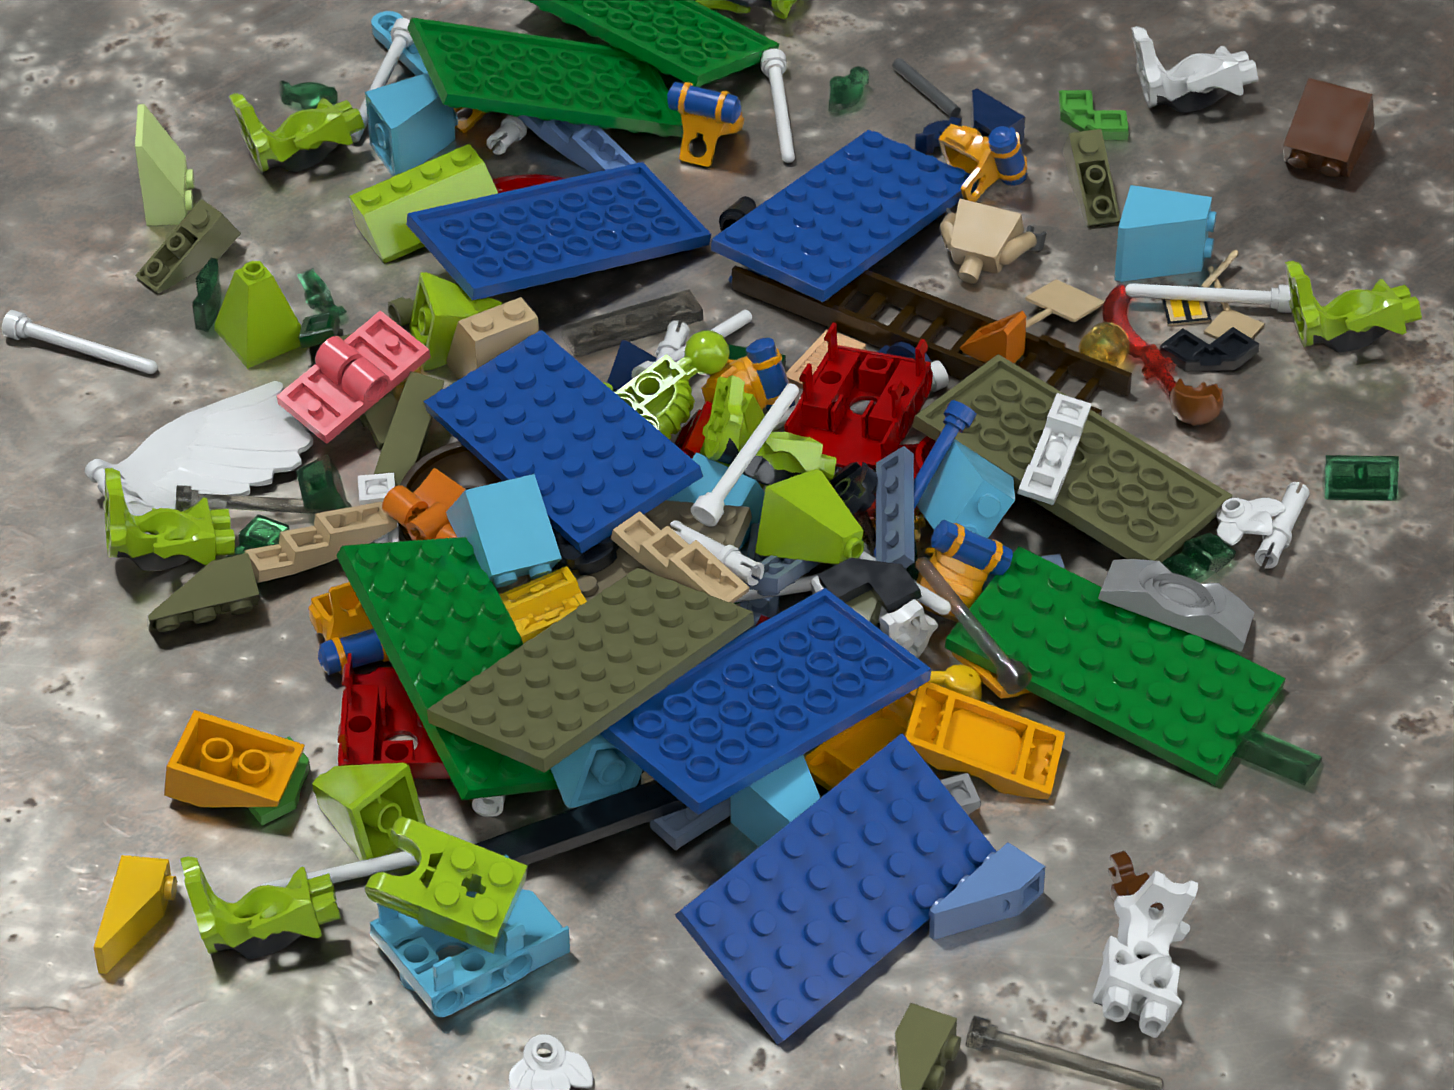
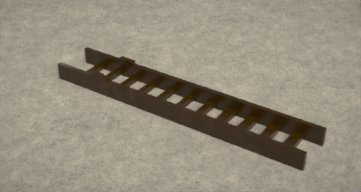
M736 265L732 268V289L827 327H830L832 323H837V331L877 347L883 348L885 345L891 347L895 343L904 342L916 348L919 341L925 339L928 345L926 354L931 360L930 362L940 361L948 375L960 380H964L985 364L982 361L979 362L962 355L963 352L960 347L979 328L997 320L877 273L866 270L833 294L828 301L821 302L772 278H766ZM858 291L871 296L857 313L843 308ZM887 303L903 309L889 325L873 320ZM916 314L934 321L920 338L902 331ZM945 326L964 333L950 350L931 343ZM1026 332L1025 352L1022 355L1025 359L1020 363L1019 367L1029 372L1037 362L1057 369L1046 382L1055 389L1070 374L1088 381L1075 399L1087 402L1099 386L1126 397L1130 394L1131 372L1065 347L1066 343L1044 334L1038 337ZM1091 406L1090 410L1102 416L1101 409Z

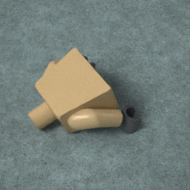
M959 199L956 213H952L951 208H946V217L940 224L945 248L951 251L953 262L961 265L958 277L964 282L972 284L978 281L981 270L996 274L1002 270L1004 265L1010 264L1028 250H1042L1047 234L1044 231L1040 234L1034 233V227L1030 225L1024 233L1021 213L964 199Z

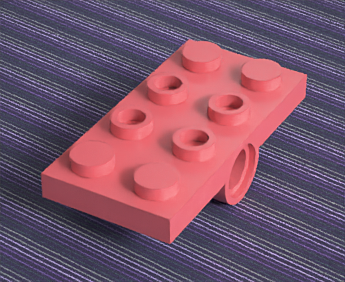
M380 310L345 340L339 336L327 339L316 353V364L276 396L278 404L328 444L406 379L410 371L414 372L431 358L430 351Z

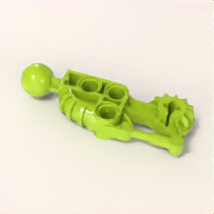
M713 330L697 332L686 342L684 357L679 361L675 362L666 354L615 393L671 440V434L676 435L681 430V423H686L689 420L690 411L694 408L695 400L691 395L692 389L689 379L697 373L700 375H713L721 371L728 362L730 354L729 345L722 335Z

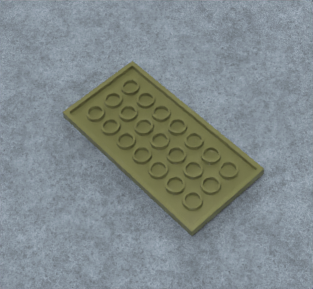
M998 354L915 415L913 427L936 441L945 426L943 423L945 419L943 413L950 401L955 400L965 404L976 413V417L969 428H965L962 433L958 432L955 439L1012 476L1014 489L1018 492L1028 464L1030 465L1045 428L1057 393L1065 394ZM1090 410L1073 460L1055 503L1051 505L1032 498L1029 499L1127 559L1153 560L1162 563L1210 523L1222 509V504L1226 500L1231 499L1233 495Z
M636 568L427 709L429 723L546 772L754 625L753 611L737 606L732 602L710 596L703 591L679 584L674 580L650 573L647 570Z

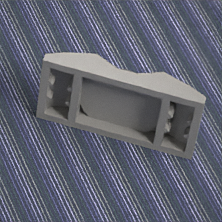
M1113 560L1098 597L1099 600L1242 652L1254 615V611L1220 583L1200 584L1189 577L1172 573L1160 561Z

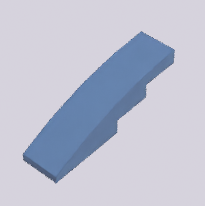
M530 116L518 117L541 139L590 173L636 163L613 139L596 125H574L566 121H544Z

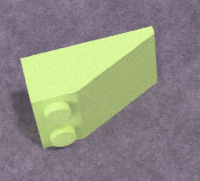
M138 104L135 151L146 226L180 224L187 216L188 210L194 208L193 192L189 190L195 187L193 169H187L186 155L146 105Z

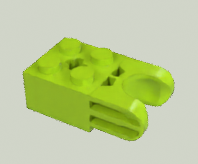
M404 817L397 819L391 830L394 844L412 855L419 866L414 872L404 876H394L384 872H377L372 875L365 886V893L369 899L379 905L418 920V924L494 954L503 929L506 927L524 886L528 866L415 820ZM467 892H476L475 898L467 896Z

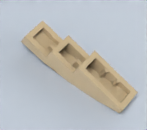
M383 502L315 513L314 526L280 532L279 544L245 550V553L249 554L255 579L260 583L293 575L337 559L336 555L343 545L369 544L397 528L398 522L384 513L382 509Z
M640 511L612 531L611 539L658 576L674 580L679 584L703 591L710 596L732 603L749 592L750 587L700 542L695 540L688 544L669 526L660 530Z

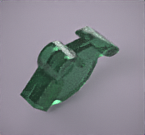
M856 66L850 70L849 75L845 77L836 76L830 80L828 112L839 113L840 109L852 107L861 100L863 86L869 83V71L865 67Z
M280 81L279 95L282 103L291 106V101L301 104V108L304 110L316 109L318 103L323 98H326L331 104H337L338 92L334 87L314 82H302L291 86L289 82Z
M313 268L298 274L304 288V298L311 309L318 308L322 313L335 310V312H338L339 317L347 312L342 306L337 307L334 304L328 287L320 276L315 273Z

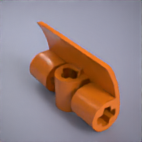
M433 468L427 478L414 492L402 485L392 488L383 500L382 509L384 513L407 529L413 541L457 538L446 512L466 489L438 469Z

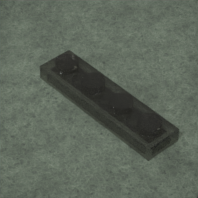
M688 289L561 326V334L574 358L620 345L622 340L631 342L665 332L672 321H679L677 328L681 327L682 322L689 325L702 321L703 309L691 290Z

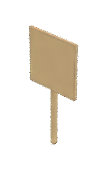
M1055 279L1025 297L1026 301L1045 309L1026 320V329L1052 313L1076 322L1103 306L1105 301Z

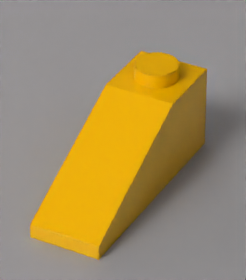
M121 855L93 947L98 973L107 974L164 916L168 901L175 899L177 878L176 876H171L169 859Z

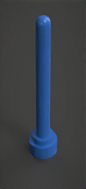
M951 400L943 413L945 416L943 421L945 426L914 479V509L958 432L962 433L965 428H969L976 417V413L961 402ZM876 548L874 549V556H875V558H876Z

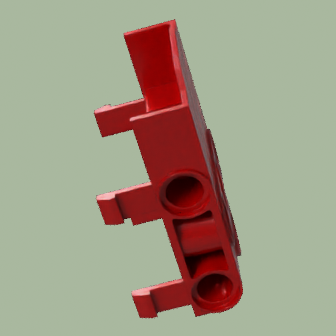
M832 323L824 337V341L828 342V351L813 376L811 363H807L801 373L799 382H803V392L786 421L784 429L785 432L810 437L823 444L822 454L835 457L837 459L836 467L844 468L854 462L862 466V462H865L869 467L876 468V463L895 452L900 442L905 439L914 423L915 415L921 411L930 394L933 372L931 362L925 361L928 345L925 339L919 341L915 348V359L841 346L837 344V323ZM870 400L863 415L856 414L850 409L858 401Z
M348 653L347 664H345L342 674V686H345L342 696L341 721L338 726V766L405 763L410 767L413 781L451 779L394 667H378L370 674H354L352 653ZM403 734L413 737L418 742V745L414 750L413 740H387L395 735Z

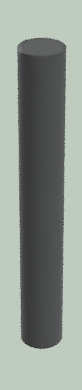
M898 58L893 62V69L950 117H957L960 114L961 108L902 58Z

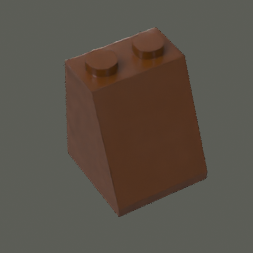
M1308 78L1283 144L1284 161L1289 162L1290 165L1296 168L1304 169L1308 167L1319 170L1330 177L1343 176L1349 178L1375 127L1373 94Z

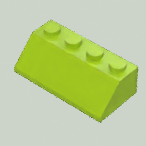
M469 143L376 185L365 188L350 195L349 199L356 227L381 261L386 264L424 247V244L406 225L408 213L498 194V191L484 161Z

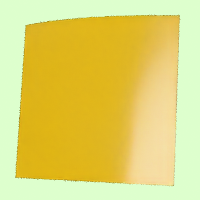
M567 566L499 594L517 627L516 630L521 636L523 645L549 628L553 623L558 622L576 610L577 607L587 602L581 593L576 578Z

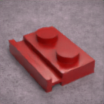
M708 400L704 403L702 410L699 409L681 427L674 443L691 459L696 452H700L705 440L703 427L709 422L713 405Z

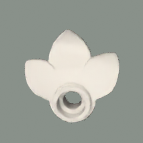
M1239 498L1228 499L1222 504V509L1216 514L1217 520L1220 523L1217 529L1218 537L1224 543L1233 546L1244 534L1271 535L1273 532L1271 517L1283 513L1285 506L1280 501L1272 498H1258L1251 501Z
M541 1034L532 1037L526 1043L523 1059L512 1067L508 1080L510 1090H570V1086L581 1089L591 1088L593 1075L587 1061L581 1055L566 1051L562 1043L554 1036ZM539 1049H548L552 1055L542 1058L537 1054V1051Z

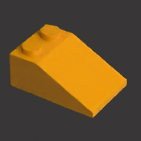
M194 710L166 766L164 796L198 807H278L303 754L305 745Z

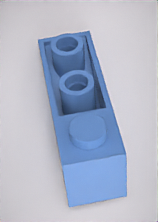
M1007 842L996 853H990L975 872L971 875H965L950 894L945 898H939L932 905L929 911V937L936 940L1018 916L1044 893L1045 866Z

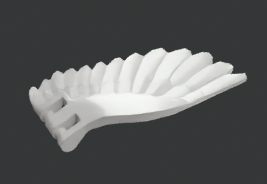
M273 381L184 414L156 430L127 459L115 465L101 459H94L86 465L85 474L92 482L98 483L99 491L105 496V468H113L120 471L125 501L129 512L135 516H142L152 511V508H170L184 511L194 506L203 497L207 498L210 510L211 507L223 509L228 506L227 498L245 497L250 494V486L272 484L274 473L289 472L301 466L302 460L299 454L305 452L313 445V438L308 433L310 430L278 404L276 396L284 390L283 383Z

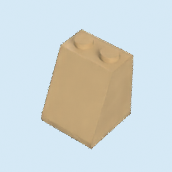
M520 297L458 321L447 356L448 367L458 379L463 378L471 371L476 370L499 354L504 353L527 337L538 332V316Z

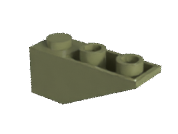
M1096 129L1068 133L1062 150L1068 178L1087 227L1120 223L1121 218L1102 130Z
M201 198L135 276L159 294L220 259L241 233L221 212Z
M244 553L211 561L148 614V630L158 629V632H168L180 627V623L194 620L195 623L200 624L216 619L217 614L231 611L232 615H239L251 611L253 606L258 605L259 591L249 554Z
M910 1003L895 1031L894 1062L898 1090L940 1089L945 1077V1065L948 1060H955L961 1045V1037L956 1036L957 1018Z

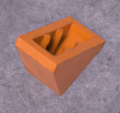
M1022 310L979 328L960 349L964 354L984 363H987L998 354L1015 363L1025 352L1026 314Z

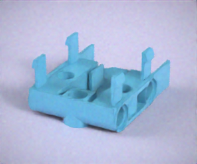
M521 890L494 954L418 924V920L377 904L379 917L370 922L371 937L399 970L402 985L409 990L416 991L437 1017L449 1016L570 952L569 927L565 926L562 928V925L531 890ZM467 892L466 895L475 898L476 892ZM448 946H459L466 949V951L452 958L449 956L440 962L437 955L441 949Z

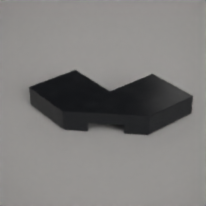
M1234 327L1230 328L1211 344L1206 343L1182 328L1159 347V355L1184 371L1236 370L1259 352V343Z
M849 558L818 574L822 587L829 590L844 603L871 590L887 613H892L913 599L917 600L922 597L920 588L902 564Z

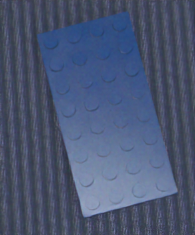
M867 130L711 239V251L824 302L945 213L946 208H951L959 202V199H964L961 187L971 174L961 168L941 162L934 156L916 151L906 144L884 137L879 132ZM978 179L973 184L971 193L977 189Z
M643 162L411 212L407 214L406 223L472 300L484 299L493 295L514 292L523 288L544 285L553 281L574 278L579 275L604 271L609 268L634 264L639 261L664 257L665 255L682 251H690L710 245L711 233Z
M542 330L527 337L522 342L423 401L427 412L502 481L535 474L551 526L580 553H584L612 535L614 528L639 511L644 515L703 477L701 467Z
M824 588L737 636L601 732L600 735L693 812L700 815L930 681L932 669Z
M901 733L677 912L675 916L778 1045L930 919L929 911L932 905L939 898H945L950 894L965 875H971L982 865L984 859L990 853H996L997 851L903 733Z

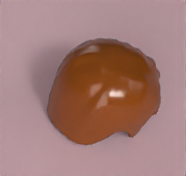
M1180 378L1170 394L1172 412L1184 423L1193 426L1207 424L1218 417L1223 408L1222 388L1219 389L1217 383L1206 386L1205 382L1194 388L1190 385H1184L1183 380Z

